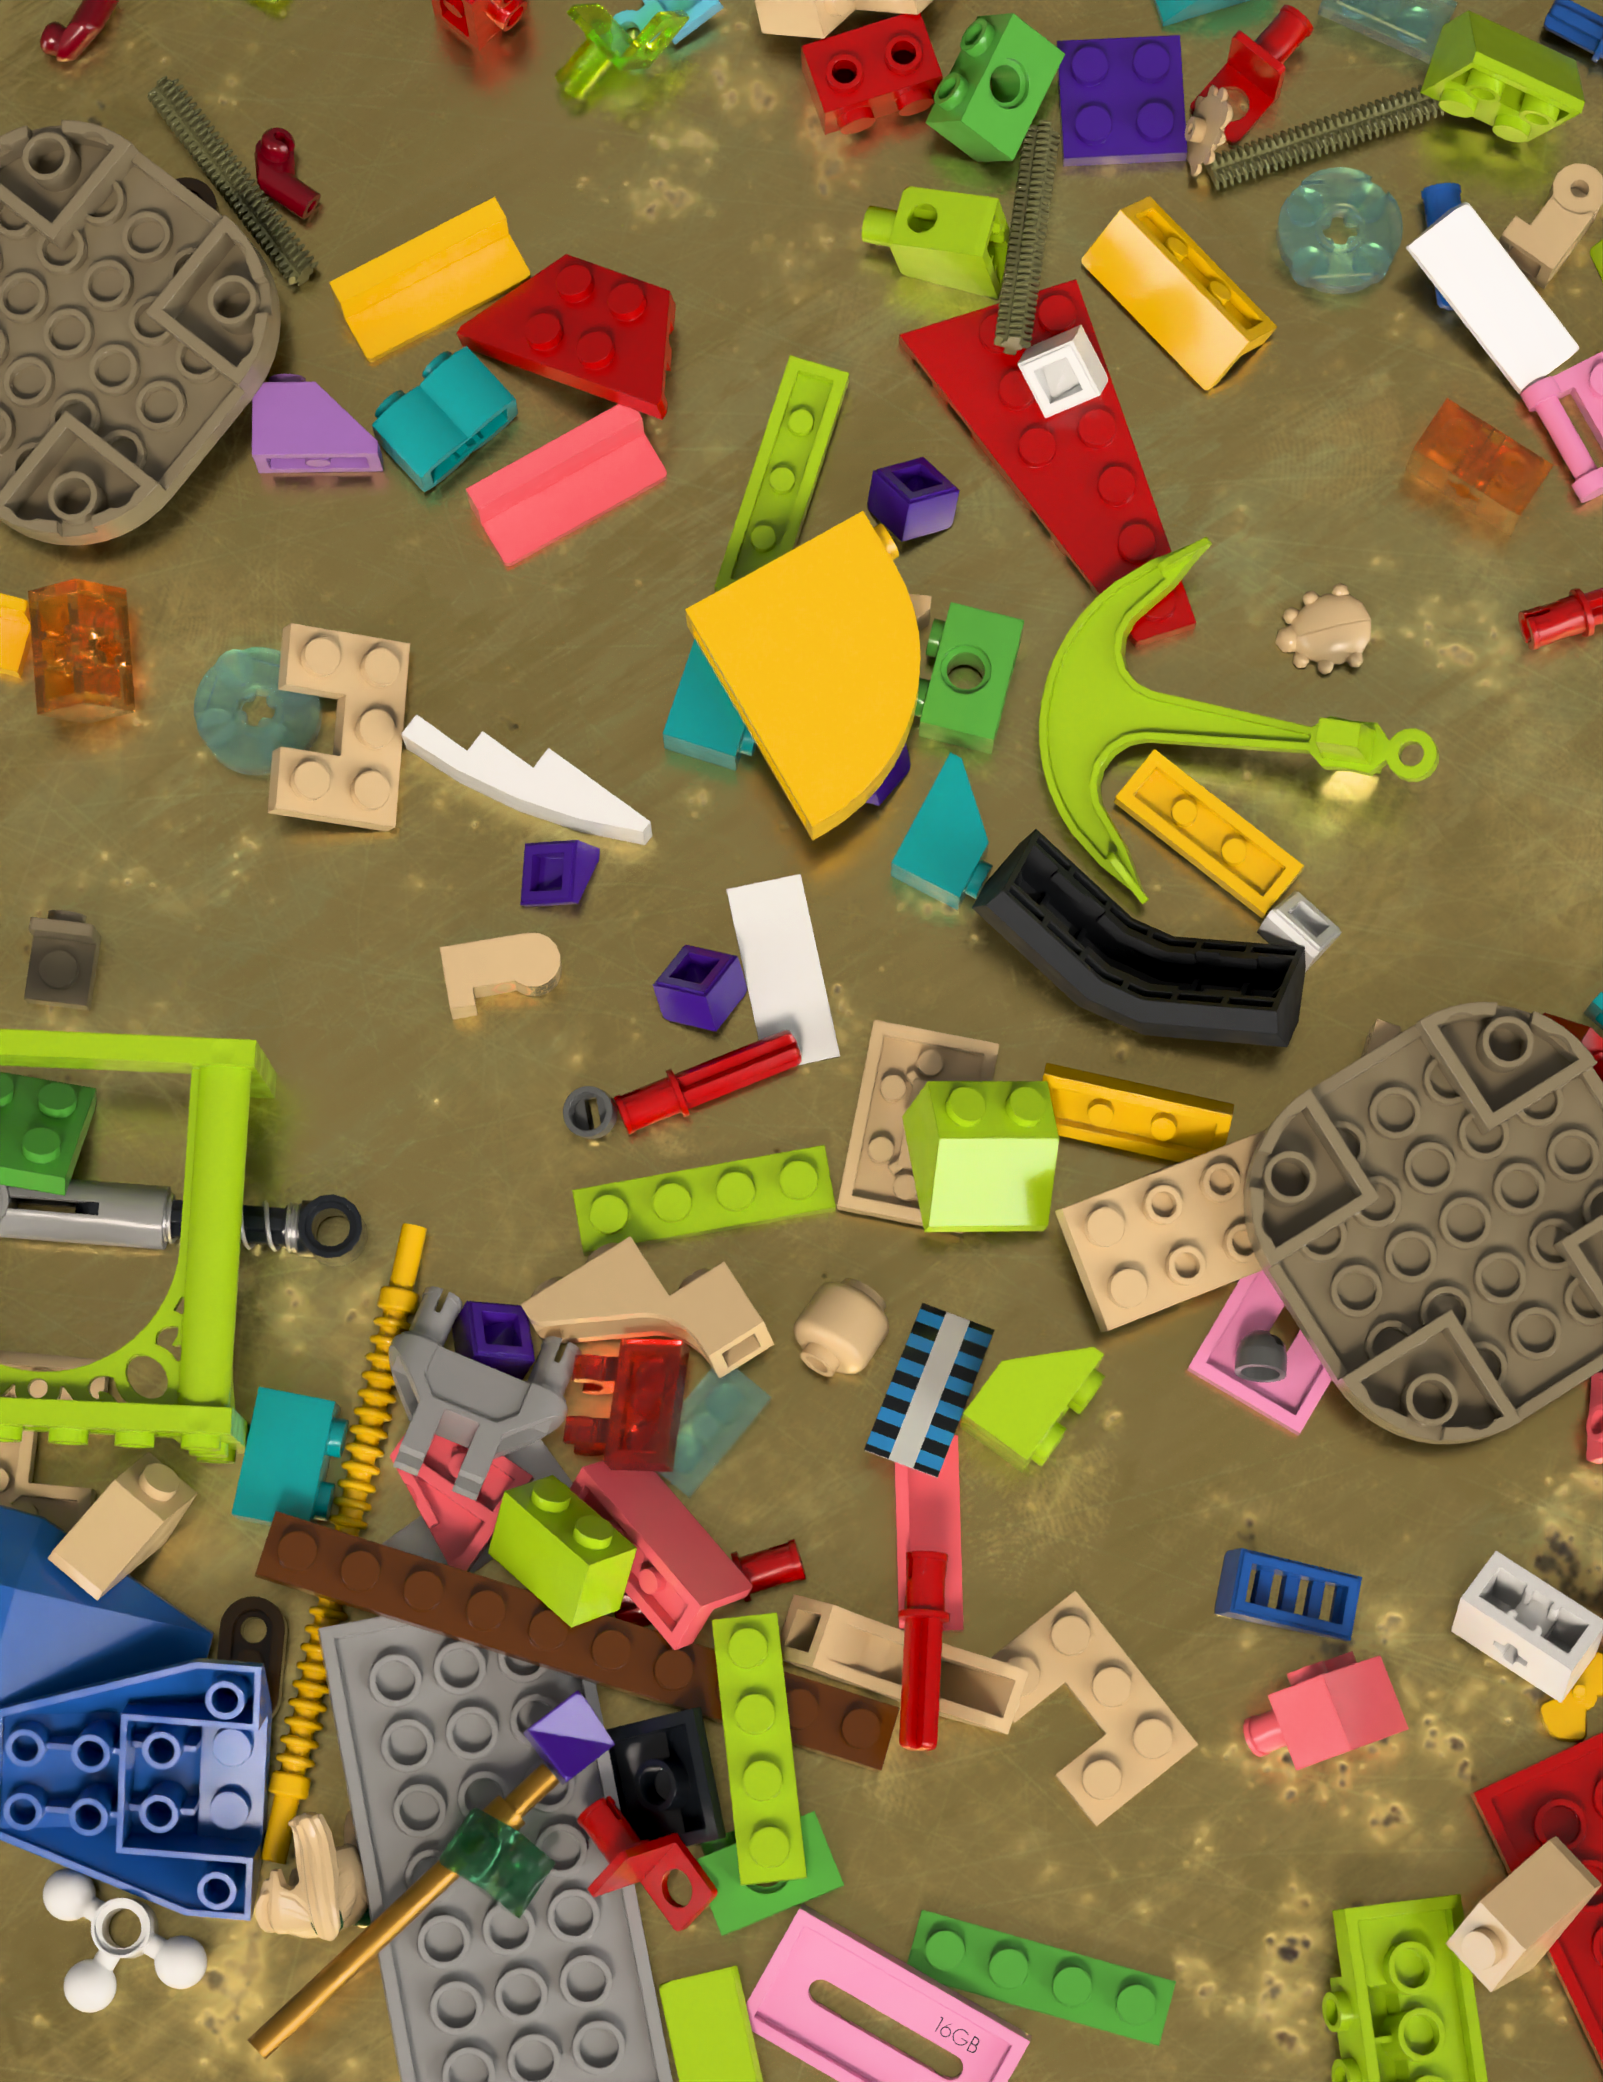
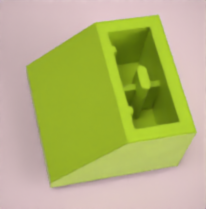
M1470 10L1442 26L1420 92L1439 101L1438 105L1443 111L1457 117H1474L1493 126L1492 131L1497 136L1519 143L1529 142L1581 114L1585 104L1576 60Z
M1095 1347L1002 1360L964 1411L960 1428L1020 1472L1025 1470L1031 1460L1042 1467L1064 1437L1067 1428L1059 1422L1068 1409L1071 1408L1080 1415L1102 1385V1381L1106 1376L1100 1373L1098 1368L1104 1354Z

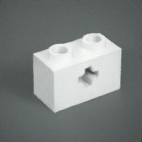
M1495 1551L1460 1598L1451 1632L1562 1703L1597 1653L1603 1636V1619L1506 1556Z

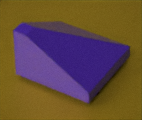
M579 840L525 843L520 905L536 907L578 904L599 861L600 848Z

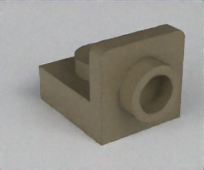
M49 910L47 919L30 917L28 930L33 935L24 994V999L27 1003L91 1010L101 935L94 925L86 923L87 917L85 915L66 910Z

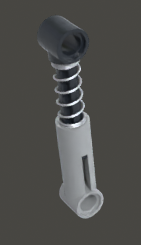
M71 1179L65 1196L0 1185V1237L164 1250L168 1242L172 1244L181 1237L183 1200H175V1195L171 1193L170 1186ZM334 1194L323 1195L314 1200H303L299 1205L291 1202L286 1205V1208L269 1207L266 1200L262 1206L243 1205L241 1243H243L247 1250L252 1249L255 1244L269 1245L273 1252H276L282 1246L289 1253H298V1257L315 1258L321 1264L336 1267L345 1266L353 1262L365 1249L368 1239L367 1225L356 1206L344 1197ZM18 1204L72 1208L76 1210L75 1213L18 1209ZM337 1215L345 1217L349 1221L350 1230L347 1238L342 1243L336 1246H326L317 1241V1229L324 1219Z

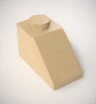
M148 1452L114 1479L54 1548L48 1560L98 1601L166 1543L198 1493L179 1478L171 1468L164 1465Z
M1555 1836L1548 1840L1480 1900L1445 1944L1490 1992H1493L1532 1970L1602 1884Z

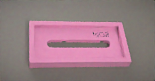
M1262 1270L1239 1280L1187 1370L1294 1434L1299 1435L1332 1380L1301 1330L1287 1351L1286 1377L1283 1380L1276 1382H1254L1242 1379L1234 1372L1236 1351L1241 1339L1255 1330L1269 1332L1284 1307L1283 1301Z
M803 1903L746 2003L751 2029L754 2033L839 2082H1008L1032 2038L1030 2034ZM815 1980H826L961 2059L963 2063L962 2073L956 2077L942 2076L936 2073L933 2068L857 2024L841 2018V2015L812 1998L809 1990L810 1984Z

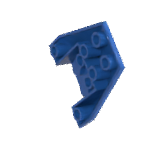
M0 1505V1706L187 1660L208 1658L214 1637L213 1631L129 1574L97 1601L48 1560L51 1552L67 1535V1532L43 1516Z
M196 1658L1 1705L0 1840L185 1916L251 1921L262 1863L261 1852L267 1830L272 1703L264 1663Z

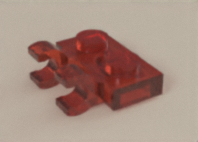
M621 1338L618 1357L590 1354L575 1355L572 1381L583 1383L582 1391L586 1394L608 1395L613 1393L610 1418L566 1417L563 1442L565 1444H575L574 1453L576 1455H604L603 1462L611 1470L673 1472L690 1348L683 1340Z

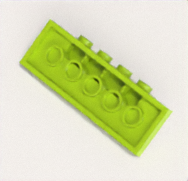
M1461 1894L1332 1910L1341 1977L1330 1978L1331 1992H1327L1324 1995L1322 2002L1325 2024L1330 2031L1337 2032L1341 2059H1337L1333 2063L1332 2082H1488L1473 1975L1468 1967L1445 1944L1464 1921Z

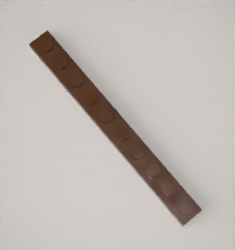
M275 1511L255 1573L257 1578L680 1711L701 1707L703 1718L723 1724L715 1649L693 1643L674 1650L658 1631L607 1615L571 1628L531 1591ZM784 1671L792 1746L874 1772L882 1771L900 1708Z

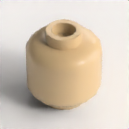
M845 1278L842 1282H825L820 1286L793 1327L795 1339L803 1349L800 1356L804 1363L812 1370L827 1377L833 1376L835 1372L858 1374L863 1370L889 1332L888 1317L884 1313L886 1303L882 1297L868 1285L852 1278Z

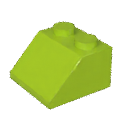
M927 1081L902 1116L924 1232L1044 1231L1049 1223L1059 1135L1048 1082Z

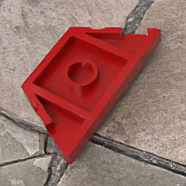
M565 254L461 325L456 333L463 347L467 346L470 350L661 420L667 414L668 401L664 394L666 371H671L672 348L669 343V336L674 330L676 304L670 290Z

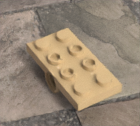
M1266 1130L1167 1166L1055 1211L1100 1332L1112 1330L1262 1271L1250 1244L1245 1225L1244 1188L1251 1158Z

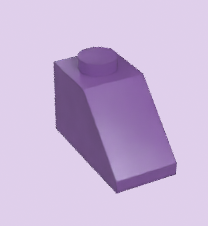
M277 374L269 377L268 382H263L252 398V457L259 473L383 471V457L378 441L316 382H306V378L296 374Z

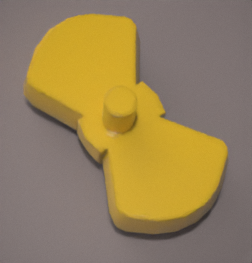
M1596 1653L1562 1703L1552 1698L1539 1706L1541 1722L1545 1730L1553 1738L1569 1743L1581 1742L1586 1739L1587 1712L1594 1707L1598 1697L1603 1696V1653Z

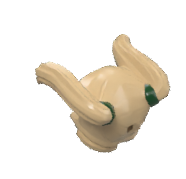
M351 1810L346 1815L344 1845L336 1847L332 1832L323 1814L305 1812L295 1816L288 1822V1825L293 1832L297 1868L292 1869L289 1885L285 1881L282 1869L275 1868L271 1870L270 1877L264 1880L256 1903V1919L259 1927L267 1933L276 1932L279 1935L289 1934L306 1939L319 1937L328 1941H333L341 1930L352 1925L362 1928L368 1927L371 1924Z

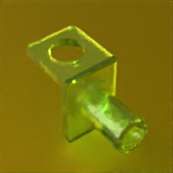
M600 4L572 5L567 14L582 29L586 39L566 64L555 73V78L559 85H564L567 80H570V84L564 90L574 98L584 101L590 96V92L613 64L620 71L648 69L690 17L683 10L658 12L636 39L633 40ZM660 31H662L661 34H660L655 40H653V41L649 44V42H650Z

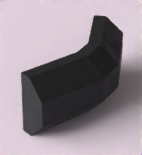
M1037 829L1019 843L988 879L972 906L973 910L1075 1004L1142 1035L1288 1047L1298 1024L1306 970L1305 947L1176 937L1132 918Z

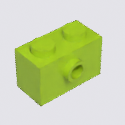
M550 1475L504 1491L488 1554L572 1628L620 1610L637 1547L573 1493L566 1484L562 1483L554 1475Z

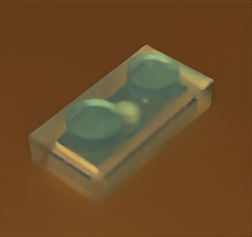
M1322 0L1318 15L1430 64L1442 26L1451 21L1458 2L1454 0Z
M711 1368L641 1452L639 1457L690 1499L772 1400V1397L737 1368L720 1379L713 1368Z

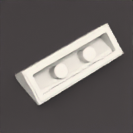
M1463 202L1449 209L1405 247L1518 394H1521L1526 388L1541 380L1579 350L1576 341L1468 202Z

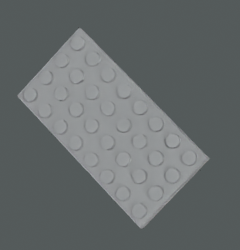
M382 1616L322 1627L317 1630L356 1843L364 1874L371 1923L483 1819L479 1813L498 1795L504 1799L541 1763L550 1770L523 1734L525 1730L577 1690L582 1693L604 1726L596 1684ZM609 1750L564 1785L559 1783L522 1818L525 1825L507 1842L500 1838L377 1954L400 2082H673L635 1884L594 1898L587 1890L609 1863L585 1829L580 1827L577 1818L592 1803L603 1797L605 1799L607 1796H611L615 1800V1805L620 1810Z

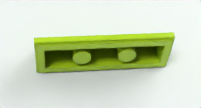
M737 1965L664 1982L659 1985V1993L679 2082H763Z

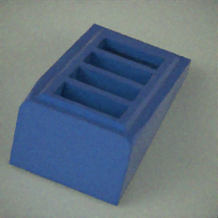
M1244 1548L1229 1550L1224 1556L1215 1603V1614L1342 1641H1351L1362 1577ZM1251 1570H1255L1256 1573L1249 1603L1245 1602L1250 1573ZM1273 1575L1282 1576L1276 1609L1268 1607ZM1300 1580L1309 1581L1302 1615L1294 1613ZM1325 1585L1335 1587L1329 1622L1319 1619Z

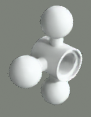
M70 1868L56 1871L46 1881L43 1888V1902L49 1913L64 1921H73L82 1917L90 1920L92 1939L99 1949L93 1959H86L76 1963L66 1974L64 1993L68 2002L75 2009L93 2013L104 2009L111 2003L117 1989L113 1970L120 1958H136L146 1954L155 1960V1970L160 1980L167 1986L175 1989L189 1988L198 1983L204 1976L207 1969V1955L203 1946L189 1936H174L166 1940L158 1935V1919L152 1908L146 1903L129 1898H115L104 1902L96 1897L95 1886L91 1878ZM123 1909H130L140 1919L141 1933L134 1944L122 1948L111 1939L109 1924L117 1912Z

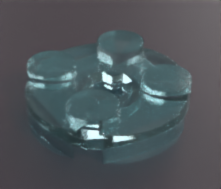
M1327 168L1309 175L1287 197L1279 214L1276 239L1281 258L1290 269L1291 277L1297 284L1307 288H1315L1325 293L1348 294L1366 289L1371 284L1378 283L1384 279L1398 253L1402 240L1403 222L1397 201L1389 191L1386 194L1380 186L1371 182V176L1352 168ZM1332 218H1343L1345 227L1355 228L1357 236L1348 237L1346 244H1335L1332 238L1325 237L1322 230L1330 228Z
M251 647L244 650L232 649L226 651L218 658L216 664L206 672L196 691L194 717L202 741L221 764L239 773L248 775L270 774L272 751L279 747L309 751L320 731L322 706L319 696L278 690L281 651L276 649ZM256 696L267 697V705L275 709L272 719L261 718L258 726L248 725V715L241 710L244 703L253 702Z

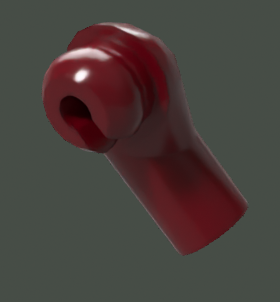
M83 0L67 27L56 21L47 24L40 39L42 51L48 55H55L58 62L67 63L75 61L102 31L119 0Z
M270 128L263 133L261 140L258 141L255 147L257 185L260 186L259 188L266 195L305 220L315 210L321 195L295 177V155L293 151L295 140L293 136L283 128Z

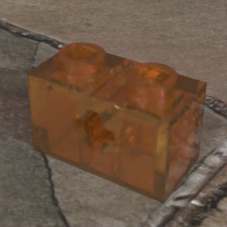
M1447 398L1413 448L1405 470L1511 537L1544 487L1554 465Z
M75 578L28 591L37 715L89 724L135 712L126 589Z

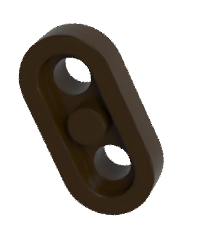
M256 1596L245 1597L231 1604L222 1616L217 1659L264 1663L273 1718L280 1707L288 1630L287 1622L282 1611L269 1600ZM252 1619L263 1620L267 1627L265 1637L257 1643H250L244 1637V1627Z

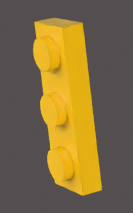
M1155 749L1115 796L1114 803L1262 919H1264L1304 868L1302 863Z
M1046 1063L1042 1081L1048 1082L1059 1136L1176 1162L1184 1161L1226 1145L1234 1111V1104Z

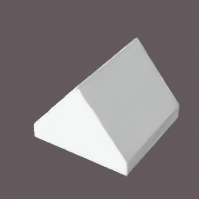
M1293 891L1270 911L1257 931L1269 944L1305 947V973L1342 933L1338 926L1301 893Z

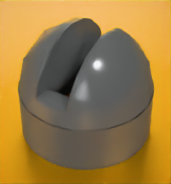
M584 1086L574 1090L567 1097L563 1106V1118L566 1126L574 1134L583 1138H601L608 1134L617 1122L618 1109L614 1099L607 1092L593 1086ZM594 1098L597 1099L601 1125L595 1129L591 1106L588 1101Z
M1255 1330L1241 1339L1235 1357L1234 1372L1238 1377L1254 1382H1276L1286 1377V1346L1278 1336L1272 1335L1268 1331Z

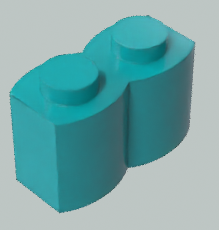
M467 346L454 354L450 351L439 354L424 369L422 373L424 380L419 386L406 394L402 390L394 392L379 405L375 412L377 420L372 424L375 439L423 492L430 490L449 476L472 452L493 439L518 415L514 396Z

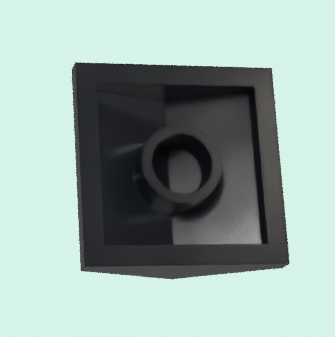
M701 1707L606 1729L615 1743L609 1749L620 1811L641 1841L646 1839L652 1841L677 1833L688 1848L727 1838Z

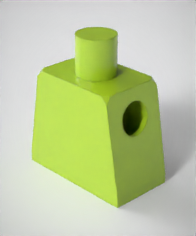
M909 186L902 192L898 210L870 205L867 208L862 225V241L890 247L900 273L907 277L999 299L1010 229L999 198Z

